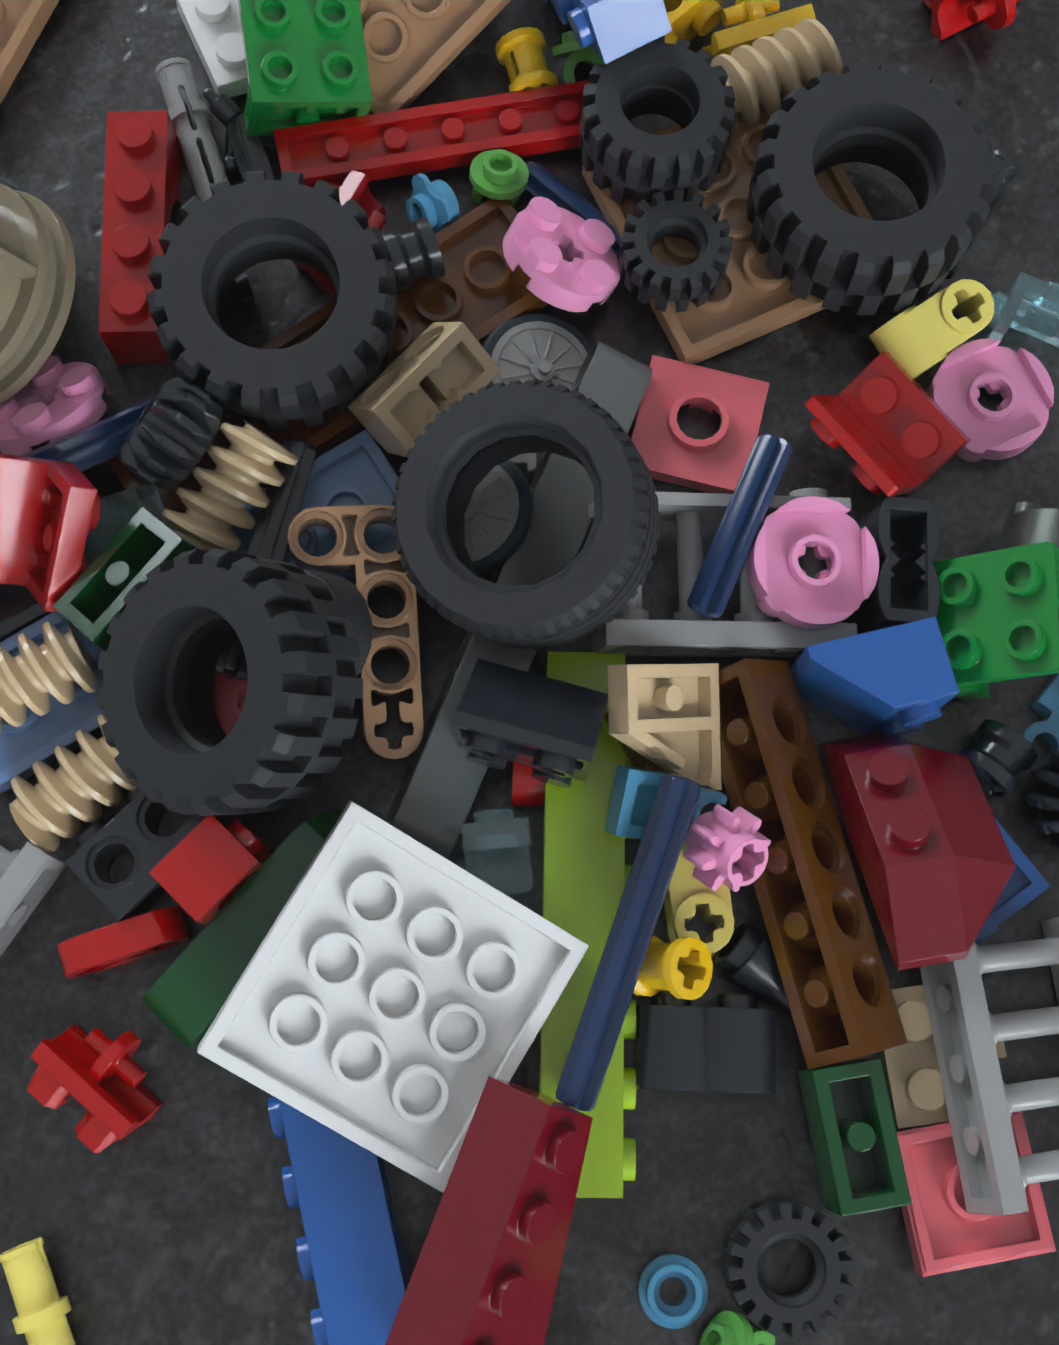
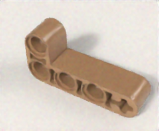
M380 504L326 506L305 509L294 517L289 526L287 537L291 557L299 567L332 573L354 572L355 586L365 598L367 606L368 595L377 587H392L402 596L403 611L394 618H380L373 614L368 606L372 620V642L363 670L359 674L360 678H363L361 711L365 744L372 753L381 758L395 760L407 757L419 746L424 729L416 586L406 576L408 571L402 568L400 562L401 555L397 553L396 549L391 553H376L367 546L364 539V533L372 525L382 523L388 524L391 527L395 526L391 515L394 506ZM313 526H322L330 530L336 539V545L333 550L327 555L319 557L311 556L304 552L299 545V538L306 529ZM380 650H395L404 657L407 671L405 677L400 682L394 684L383 683L372 673L371 659ZM408 691L410 704L399 701L396 703V712L399 723L409 724L410 735L399 739V749H388L387 739L376 737L374 732L375 726L386 722V702L373 706L371 693L393 696Z

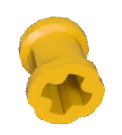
M523 27L515 29L502 36L496 44L495 52L498 62L506 67L511 82L509 93L559 85L556 75L548 70L543 54L547 46L543 32L537 28Z
M652 936L633 993L639 996L652 997L659 991H669L677 999L695 1000L701 997L710 985L713 972L711 953L706 944L695 937L682 936L675 939L672 943H664L658 937Z

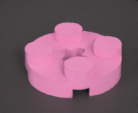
M540 196L531 199L527 207L517 214L504 235L503 253L511 270L514 271L519 264L522 270L531 278L526 288L542 301L559 309L570 312L588 311L593 303L599 302V306H601L608 299L620 280L619 261L611 248L615 242L612 230L600 220H584L580 216L558 207L548 198Z
M989 338L967 342L948 354L949 356L945 358L927 387L926 393L971 440L957 453L961 459L969 462H978L982 459L1002 460L1010 458L1030 447L1043 432L1049 418V410L1054 404V387L1043 364L1027 350L1020 347L1015 352L1008 347L998 346L1001 340ZM985 388L989 395L999 393L1003 397V401L997 407V411H990L981 406L977 400L980 397L978 389Z
M49 356L38 373L26 386L7 401L0 404L1 453L21 456L32 451L30 446L39 445L48 440L51 443L97 423L108 407L101 396L102 394L110 395V390L97 368L86 362L63 364L58 356Z
M806 496L789 501L763 519L746 558L748 580L755 592L756 604L761 612L769 617H778L786 624L794 627L820 629L832 626L846 619L858 610L864 600L869 598L878 580V550L875 540L867 527L864 526L860 529L856 521L846 514L851 510L840 502L829 498ZM806 547L814 548L815 558L825 560L826 570L816 573L815 579L807 576L805 570L801 569L798 558L805 555Z

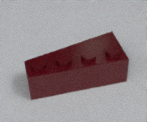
M488 1076L385 1345H544L591 1130L592 1117L531 1088Z

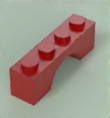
M168 110L107 111L98 333L116 364L172 363L156 334L158 328L150 315L147 297L152 290H155L148 278L151 258L155 255L165 256L158 239L166 225L170 223L173 204L181 203L182 150Z

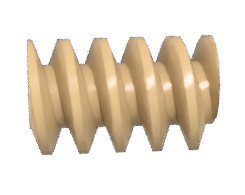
M812 18L802 19L795 24L794 28H781L774 33L773 37L762 36L755 40L752 46L741 45L734 49L731 55L720 54L711 60L710 65L711 67L721 65L728 74L726 86H733L736 99L733 109L736 110L731 135L738 131L737 113L743 122L751 127L759 122V106L765 115L771 117L772 113L781 109L780 98L783 101L795 88L803 86L807 90L811 78L832 70L835 76L841 75L843 70L841 56L833 37L824 25Z
M244 420L246 423L244 427L224 422L221 425L220 430L231 446L229 449L210 445L206 449V452L216 464L214 471L198 466L192 469L191 473L201 485V490L197 492L179 487L176 491V494L187 507L186 512L180 513L164 509L161 513L178 535L198 549L210 551L213 548L220 547L237 551L241 541L231 528V525L251 530L256 521L245 505L249 504L266 508L270 502V499L259 484L265 483L280 487L285 480L274 465V462L278 461L295 466L299 460L295 454L246 420Z
M69 620V632L64 635L49 621L43 623L44 644L40 646L25 632L18 634L20 655L15 657L0 644V734L2 733L3 726L2 718L14 727H19L26 722V705L35 714L40 716L51 711L50 693L65 705L75 700L74 681L88 693H93L100 687L99 674L92 655L80 632Z
M104 713L96 717L103 734L102 737L97 739L82 728L75 733L81 749L80 753L76 755L62 744L53 749L60 765L58 769H52L39 759L32 764L39 783L33 786L19 775L10 780L17 799L9 804L14 821L22 833L44 852L52 853L60 846V836L63 838H73L81 830V820L91 823L96 821L102 815L101 803L110 807L118 805L123 800L122 787L130 791L137 789L135 786L137 779H128L114 759L119 754L117 748L110 747L106 743L101 725L107 723L106 714Z

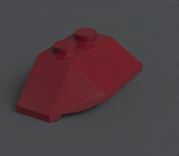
M883 733L820 743L819 754L897 971L965 959L1015 868L1014 861L969 758L898 737L886 736Z

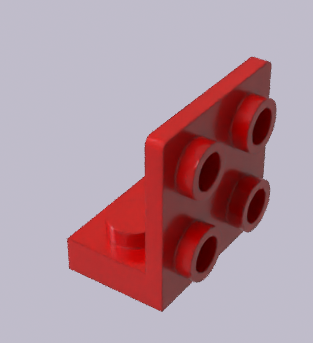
M885 351L873 360L839 395H813L804 404L815 416L810 422L812 429L830 447L837 449L841 445L857 462L852 467L853 473L875 495H879L883 491L887 496L894 497L917 491L971 441L890 353Z

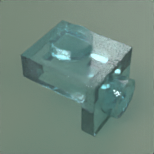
M1020 272L1007 293L999 289L996 290L993 295L994 314L987 325L990 328L985 338L1001 340L1009 327H1012L1059 347L1058 283L1044 282Z
M492 809L474 813V823L461 824L466 871L507 896L530 893L533 890L534 884L530 858L531 838L528 817L514 818L512 809Z

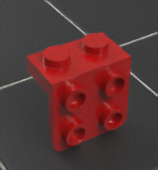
M0 454V584L27 586L45 612H58L53 606L87 569L84 549L88 530L93 531L96 528L100 517V498L97 489L73 463Z

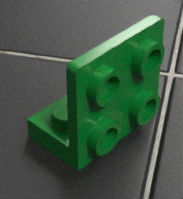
M238 0L248 77V91L244 111L247 137L274 136L273 130L369 114L372 96L359 0Z
M1044 541L932 562L940 586V603L936 619L959 689V694L955 697L964 701L989 698L988 683L1059 673V548L1051 541Z

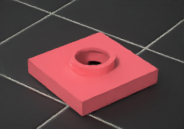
M652 355L650 367L653 370L652 376L640 403L631 441L649 469L651 479L708 493L733 494L758 437L770 383ZM690 404L689 408H701L711 413L714 409L720 415L721 427L710 438L704 440L693 439L686 436L680 430L677 423V413L682 406Z

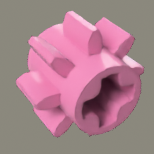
M719 804L714 806L713 811L700 815L691 824L687 832V849L683 852V857L696 866L692 876L713 891L718 889L723 883L732 891L737 892L740 886L749 885L757 880L766 868L769 857L767 847L771 844L770 839L757 832L762 820L740 806L733 812H730Z

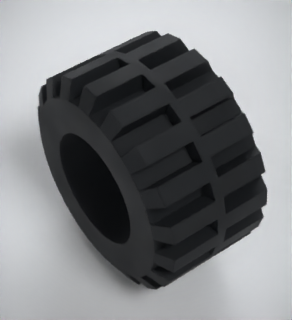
M661 36L651 41V43H647L607 64L596 63L589 74V84H585L582 99L579 149L582 150L581 161L585 171H593L592 182L600 190L609 186L612 189L611 199L621 204L626 198L635 201L634 208L643 199L647 203H651L653 194L663 191L666 201H671L673 189L684 190L683 201L691 202L694 193H697L698 189L706 192L714 183L716 173L721 171L736 110L733 109L736 99L733 86H726L728 74L721 65L710 66L712 55L704 49L699 50L697 53L689 50L690 42L678 38L676 44L665 43V36ZM656 114L675 121L682 130L667 135H655L636 128L629 120L640 115Z

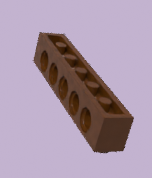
M742 659L719 670L721 776L732 812L740 806L761 819L762 823L757 832L771 840V844L767 847L769 857L766 868L753 884L807 1068L810 1070L906 1044L908 1041L789 661Z

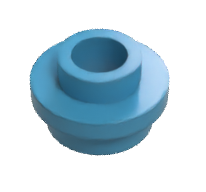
M664 1254L650 1261L642 1271L638 1282V1297L644 1312L654 1323L669 1329H679L692 1324L700 1317L707 1303L708 1288L702 1271L692 1260L679 1254ZM669 1277H677L684 1283L683 1296L673 1303L662 1300L659 1293L662 1282Z

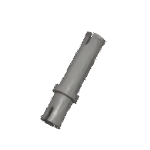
M181 57L169 58L162 61L155 68L156 78L161 85L168 113L176 132L196 196L202 203L212 196L209 185L227 178L211 130L214 118L209 110V105L201 100L193 77L191 63ZM185 106L187 107V110H188V113H189V116H190V119H191V122H192L193 130H192V128H191V125H190V122H189V119H188V116H187V111H186ZM202 158H204L212 184L208 180Z

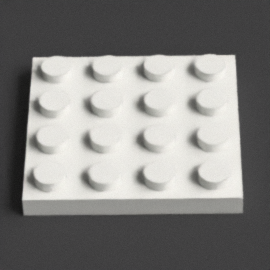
M350 800L197 1047V1053L444 1193L488 1076L508 1082L511 1080L589 945Z

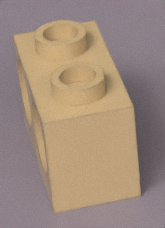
M433 322L348 408L387 453L406 457L409 448H413L416 444L414 440L419 434L423 435L426 432L424 428L429 421L433 423L437 419L435 415L442 410L445 412L449 410V405L455 400L458 402L463 400L464 395L471 392L477 394L478 389L487 386L502 370L463 322Z

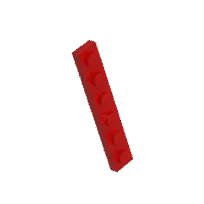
M589 80L276 129L273 131L281 173L284 170L303 173L305 186L314 188L318 180L343 184L351 170L364 173L369 181L471 165L472 160L478 154L487 150L502 149L523 157L578 148L583 92L585 84H589Z

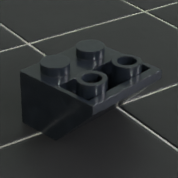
M478 658L452 723L458 747L468 750L466 759L483 766L505 769L508 760L533 767L531 777L548 784L570 787L572 778L586 782L605 713L608 694Z

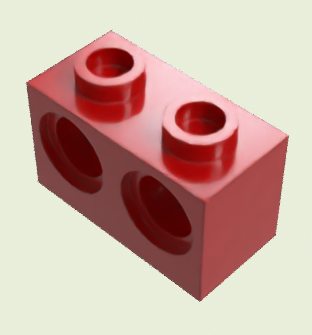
M214 815L207 816L149 874L197 923L207 926L273 852L236 817L228 825H225Z

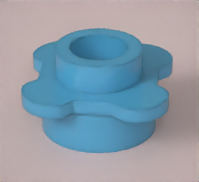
M422 173L413 176L412 196L406 200V211L411 224L413 220L426 217L434 234L459 219L460 210L457 198L446 182L439 179L430 182L428 177Z

